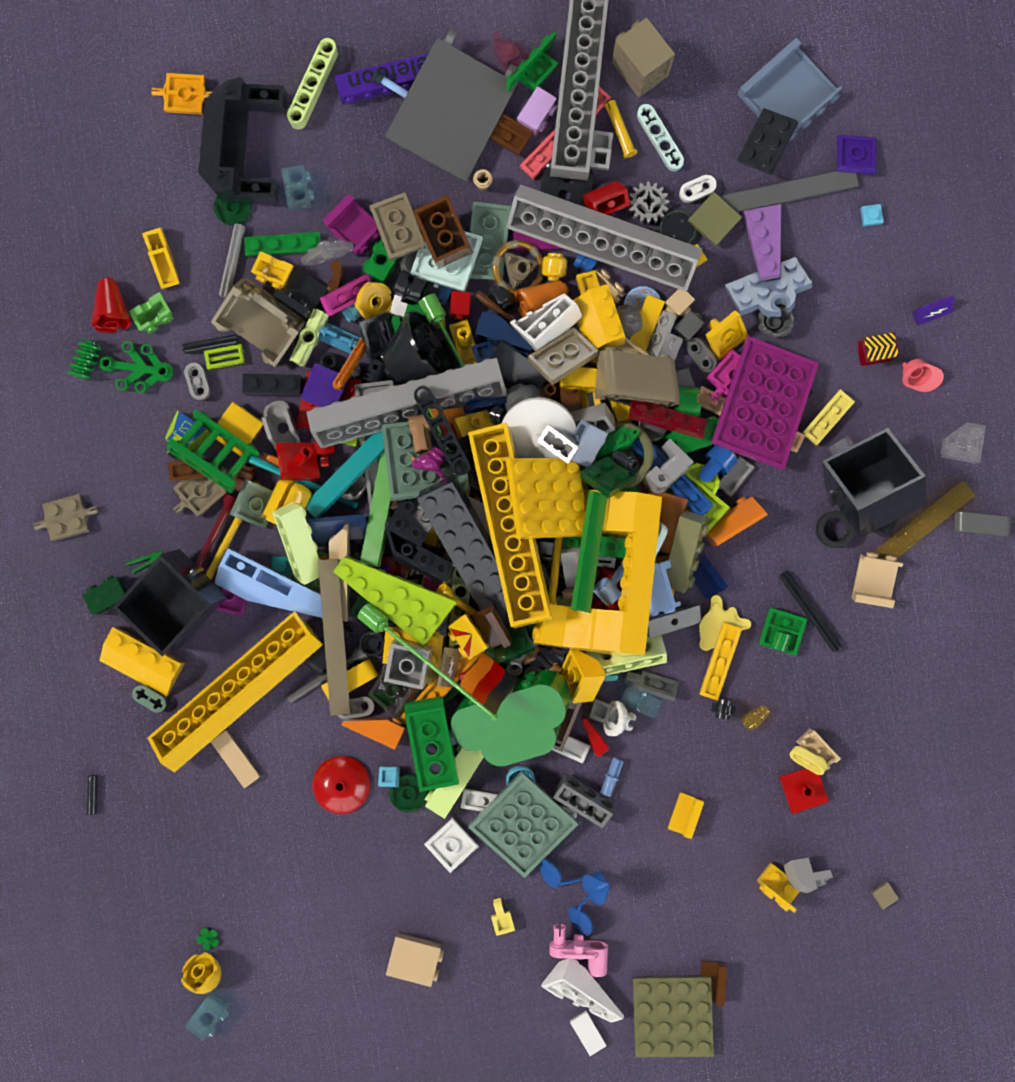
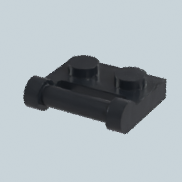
M389 311L357 322L368 359L381 356L380 354L387 347L379 321L383 323L388 342H390L394 335L389 320Z

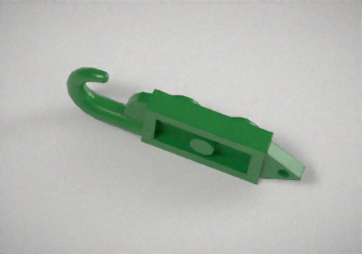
M624 426L609 433L605 443L600 447L595 461L613 455L617 449L622 451L633 446L632 443L641 433L640 429H627ZM579 466L580 471L585 469L584 466Z

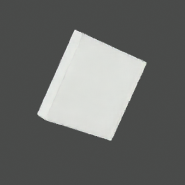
M453 817L424 844L450 873L479 847Z

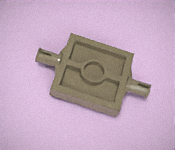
M223 466L219 469L222 473H227ZM207 477L182 480L173 487L181 500L173 510L179 514L187 507L197 517H200L228 492Z
M77 494L42 504L45 515L44 520L33 523L36 531L47 528L50 541L54 542L90 532L88 516L99 513V508L97 505L86 508L83 504L82 495Z

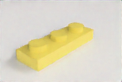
M840 389L802 434L817 446L855 401Z

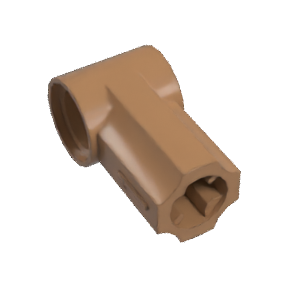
M423 415L408 417L415 454H428L432 447L429 434L430 427Z

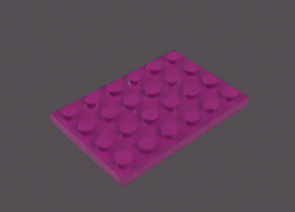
M746 337L711 444L779 470H784L819 363L756 338Z

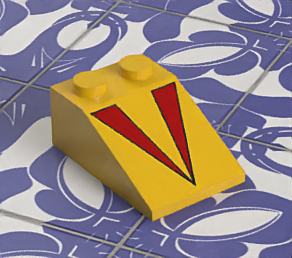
M464 614L448 626L450 631L447 633L453 642H458L460 645L458 650L464 658L468 657L470 660L489 647L469 614Z

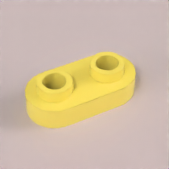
M795 746L790 752V757L793 761L817 775H823L828 768L823 757L816 756L803 746Z

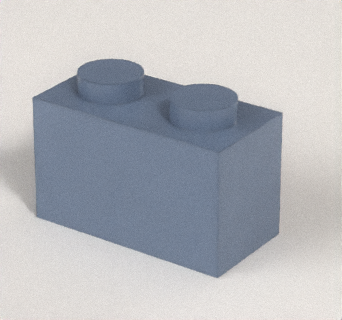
M581 419L572 435L580 447L572 460L585 467L591 466L596 459L600 447L605 443L608 433Z

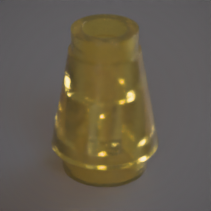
M762 705L744 714L741 722L751 732L762 724L770 715V711L765 705Z

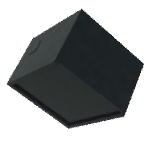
M889 428L822 461L825 489L828 492L829 503L831 506L837 505L860 538L926 505V476Z
M180 549L159 555L112 608L161 656H164L181 648L228 596L203 572L204 569L201 566H197Z

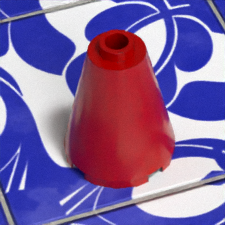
M102 278L97 283L91 326L92 328L95 327L96 331L102 333H117L116 329L122 328V331H125L130 327L131 320L118 284L112 278Z

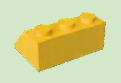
M608 284L589 289L573 300L578 305L583 316L577 321L580 333L598 352L605 350L606 347L616 348L625 345V334Z

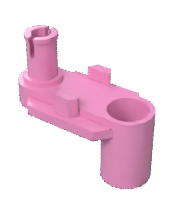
M559 924L553 926L554 940L550 942L549 954L552 957L588 959V972L591 976L603 977L607 974V943L583 940L582 934H575L574 940H565L566 925L561 924L560 931Z

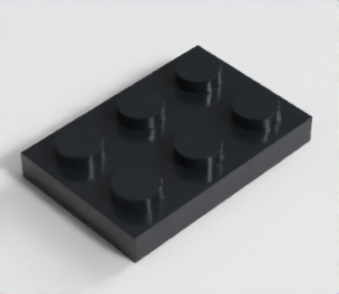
M763 108L737 161L772 175L798 125V121Z

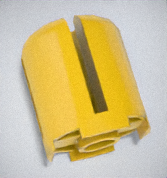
M279 480L261 517L276 524L272 512L291 502L302 506L305 512H307L306 506L309 499L313 496L309 488L292 480Z

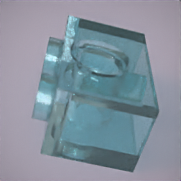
M212 990L185 1025V1028L202 1041L207 1036L211 1038L217 1030L216 1023L219 1020L223 1022L229 1014L227 1009L230 1003ZM205 1013H210L213 1016V1020L206 1019Z

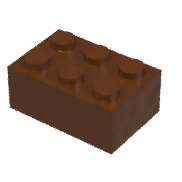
M448 195L413 210L432 258L438 268L474 253Z

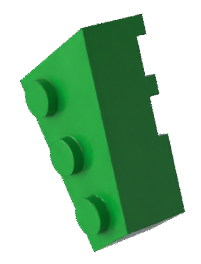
M715 416L707 418L705 433L702 439L671 431V434L658 441L660 448L662 449L669 439L686 455L714 446L711 444L719 418L716 419Z

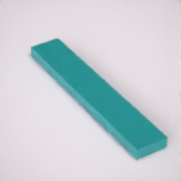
M382 431L374 433L309 499L306 509L315 518H320L385 451Z

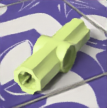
M313 309L305 328L300 332V338L289 359L291 362L305 368L314 347L319 343L320 330L325 326L329 318L326 313ZM313 334L314 339L311 342H305L306 335Z

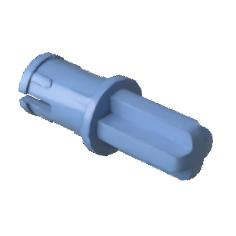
M619 758L612 759L608 773L604 775L606 778L600 791L601 794L612 797L616 782L619 781L618 776L623 766V760Z

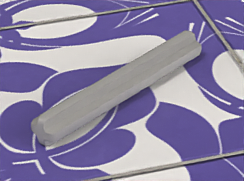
M235 224L219 292V295L223 298L227 297L233 286L245 231L244 225Z

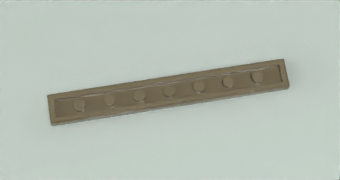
M338 559L318 560L330 716L350 714L339 576L333 572L338 565Z

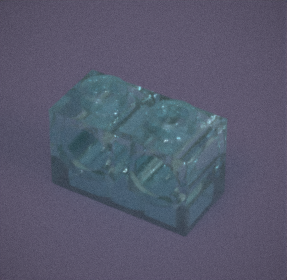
M304 165L281 168L289 210L293 211L312 207V201L315 198L313 189H309L308 182H312L310 171H306ZM296 175H301L302 178L300 181H293V178ZM298 194H305L302 200H296Z

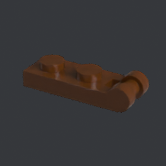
M333 261L330 265L333 276L332 281L328 282L327 292H332L342 286L344 269L339 261ZM335 313V314H333V315H331V316H329V317H334V318H336L337 313Z

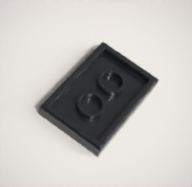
M504 340L500 341L489 358H497L504 385L508 389L516 384L523 383V385H534L539 390L546 380L528 361L526 354Z

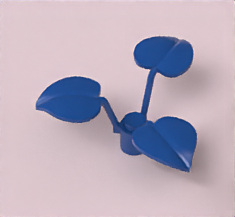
M544 858L539 863L540 872L544 881L552 888H558L559 884L567 885L579 881L583 882V888L588 895L577 908L571 906L568 915L574 928L588 937L593 932V924L589 916L582 911V907L589 898L597 905L604 904L609 893L610 883L606 882L605 877L599 871L592 875L585 874L580 878L562 881V874L558 868Z

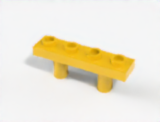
M468 320L449 325L456 350L464 365L477 364L472 351V345H475Z

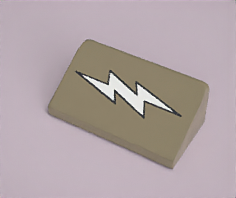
M445 647L443 649L440 670L455 681L460 652L457 648ZM438 676L437 685L439 687H453L443 677Z

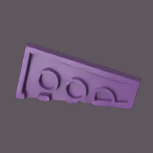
M781 204L744 211L743 217L760 281L779 278Z

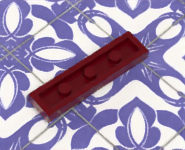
M631 400L628 419L702 439L705 433L707 419L648 402Z

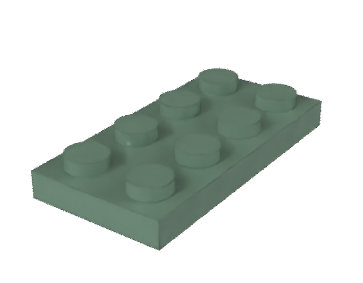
M473 202L470 233L482 236L483 240L470 279L495 282L492 263L498 249L507 243L508 228L506 227L511 206ZM503 256L501 258L499 266V272L502 279L505 263Z

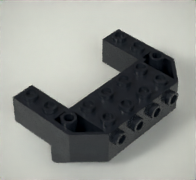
M237 77L225 81L205 98L198 173L222 202L278 205L280 186L276 179L243 177L249 111L286 113L288 94L284 86L246 84L242 77Z
M470 465V469L467 472L470 493L482 498L476 467ZM417 498L398 500L394 506L395 513L393 516L389 515L385 522V526H387L386 535L394 561L411 572L415 570L441 585L448 584L455 571V565L422 548V544L432 525Z

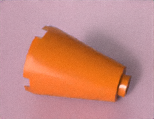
M555 281L519 289L514 293L515 302L519 301L520 307L517 309L523 318L527 316L526 313L530 311L533 313L543 308V304L562 294L568 296L569 288L566 283Z

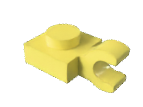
M501 897L493 899L496 914L491 915L496 936L515 931L510 910L504 911Z

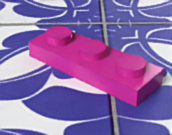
M363 275L321 297L320 300L327 316H331L354 304L360 289L365 283L371 282L369 275Z

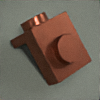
M247 461L234 478L236 490H241L245 479L253 482L259 467Z

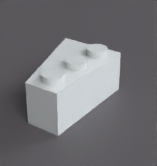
M562 294L543 304V308L533 313L530 311L526 313L527 316L518 321L513 320L510 324L532 346V349L537 351L564 334L583 316L578 305L566 294Z

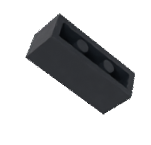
M243 373L242 393L246 396L301 397L304 386V378L301 375Z

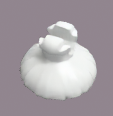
M620 701L610 702L609 704L613 705L607 724L603 723L605 733L608 736H618L624 729L631 731L633 726L628 723L630 720L635 721L636 715L632 712L627 713V709Z

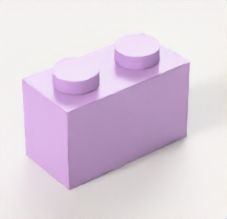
M537 86L517 117V122L532 130L533 135L537 136L539 131L543 132L548 123L546 120L549 115L553 116L558 107L556 106L557 98Z

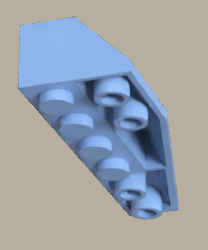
M227 549L218 567L215 579L216 585L250 602L322 618L321 595L233 549Z

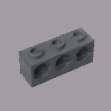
M567 773L555 789L554 799L601 828H604L613 815L614 802Z

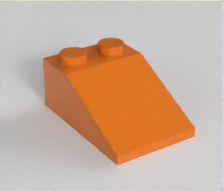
M398 716L393 718H352L344 720L341 724L394 750L397 748L407 727Z

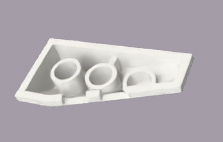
M575 959L560 961L542 982L541 987L556 997L562 999L565 996L573 1000V1005L590 1008V1013L611 1023L622 1020L624 1017L586 968Z

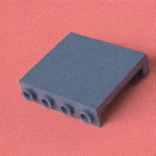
M797 38L742 85L737 93L758 118L763 108L797 120L798 125L789 141H792L798 135L797 131L801 127L805 129L812 122L811 118L813 116H820L826 110L825 106L829 102L833 104L840 97L839 92L842 89V86L836 88L799 48L801 42Z

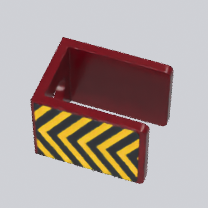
M895 332L864 337L862 341L856 343L861 366L893 361L900 357Z

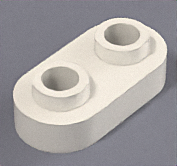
M703 175L682 185L679 196L685 203H692L709 196L716 188V180L711 175ZM703 184H708L709 188H703ZM690 191L692 196H687L685 192Z

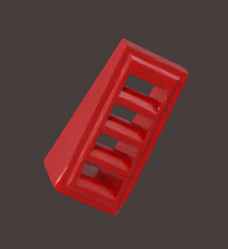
M583 717L582 723L595 755L600 757L609 750V745L590 721Z

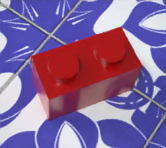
M618 181L583 195L586 208L606 215L630 206L627 188Z

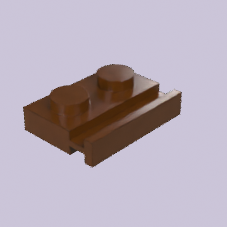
M502 113L489 139L519 157L533 136V131Z

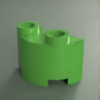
M160 292L149 298L148 302L138 305L129 311L139 331H147L148 334L157 331V326L169 323L174 319L172 311Z

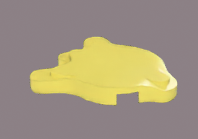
M717 595L711 597L710 609L699 623V647L704 651H709L715 647L723 621L740 626L742 630L751 627L750 620L739 618L734 607H730L725 611L722 599Z

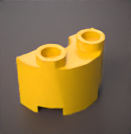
M260 251L251 273L256 275L255 280L263 284L269 282L273 288H278L282 291L294 266Z

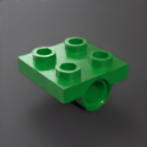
M769 608L758 644L796 656L807 619Z

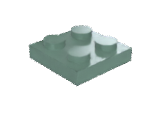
M245 479L230 515L265 529L268 520L261 516L273 490Z

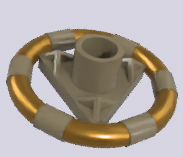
M513 240L505 243L498 249L493 259L492 272L495 282L498 286L509 290L514 296L515 291L519 290L515 288L538 265L536 278L528 287L540 285L544 277L542 274L543 257L540 251L527 241ZM522 247L527 249L536 258V261L507 253L506 251ZM502 256L504 257L511 287L501 278L499 272Z

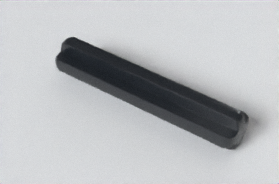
M236 334L184 343L182 344V350L184 354H192L238 345L239 339Z

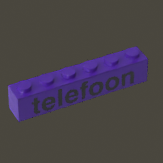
M429 53L335 75L341 103L350 105L361 99L371 100L378 95H391L394 91L380 83L379 85L374 81L370 82L377 68L385 74L386 78L407 91L410 90Z

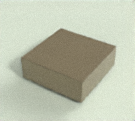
M888 882L871 891L883 910L899 900Z

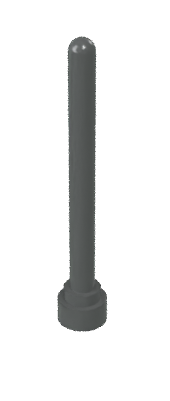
M360 646L354 648L352 655L346 658V667L356 661L363 662L369 656L361 651ZM327 671L289 695L287 701L293 703L327 680Z

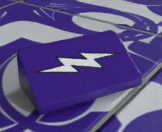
M954 296L946 297L913 311L912 314L916 324L921 325L952 313Z

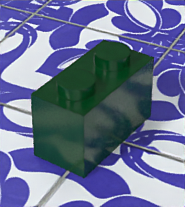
M109 576L103 580V584L99 586L96 584L86 589V593L82 594L92 615H99L112 608L128 591L121 577Z

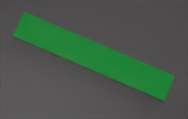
M589 491L571 605V610L583 613H590L607 504V497L596 491Z

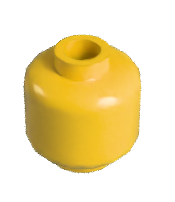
M548 253V256L543 258L542 274L548 276L550 281H559V277L566 276L567 259L563 257V254Z

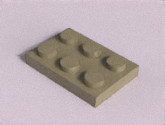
M406 192L369 205L390 261L426 248Z
M573 327L530 354L528 361L553 385L596 358L598 350Z

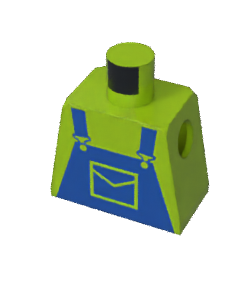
M177 411L165 439L167 441L171 438L175 441L181 440L195 421ZM201 426L186 445L187 449L191 452L196 451L211 432ZM169 451L167 452L169 456L177 460L178 457Z

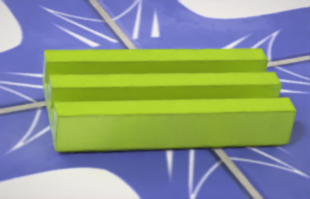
M242 344L204 351L207 370L246 364ZM234 350H238V352H239V353H234V354H228V355H223V356H217V357L209 358V355H212V354L223 353V352L234 351ZM240 357V359H238V360H233V361H228V362H222V363H217V364H210V362H215V361H221V360H226V359H232V358Z

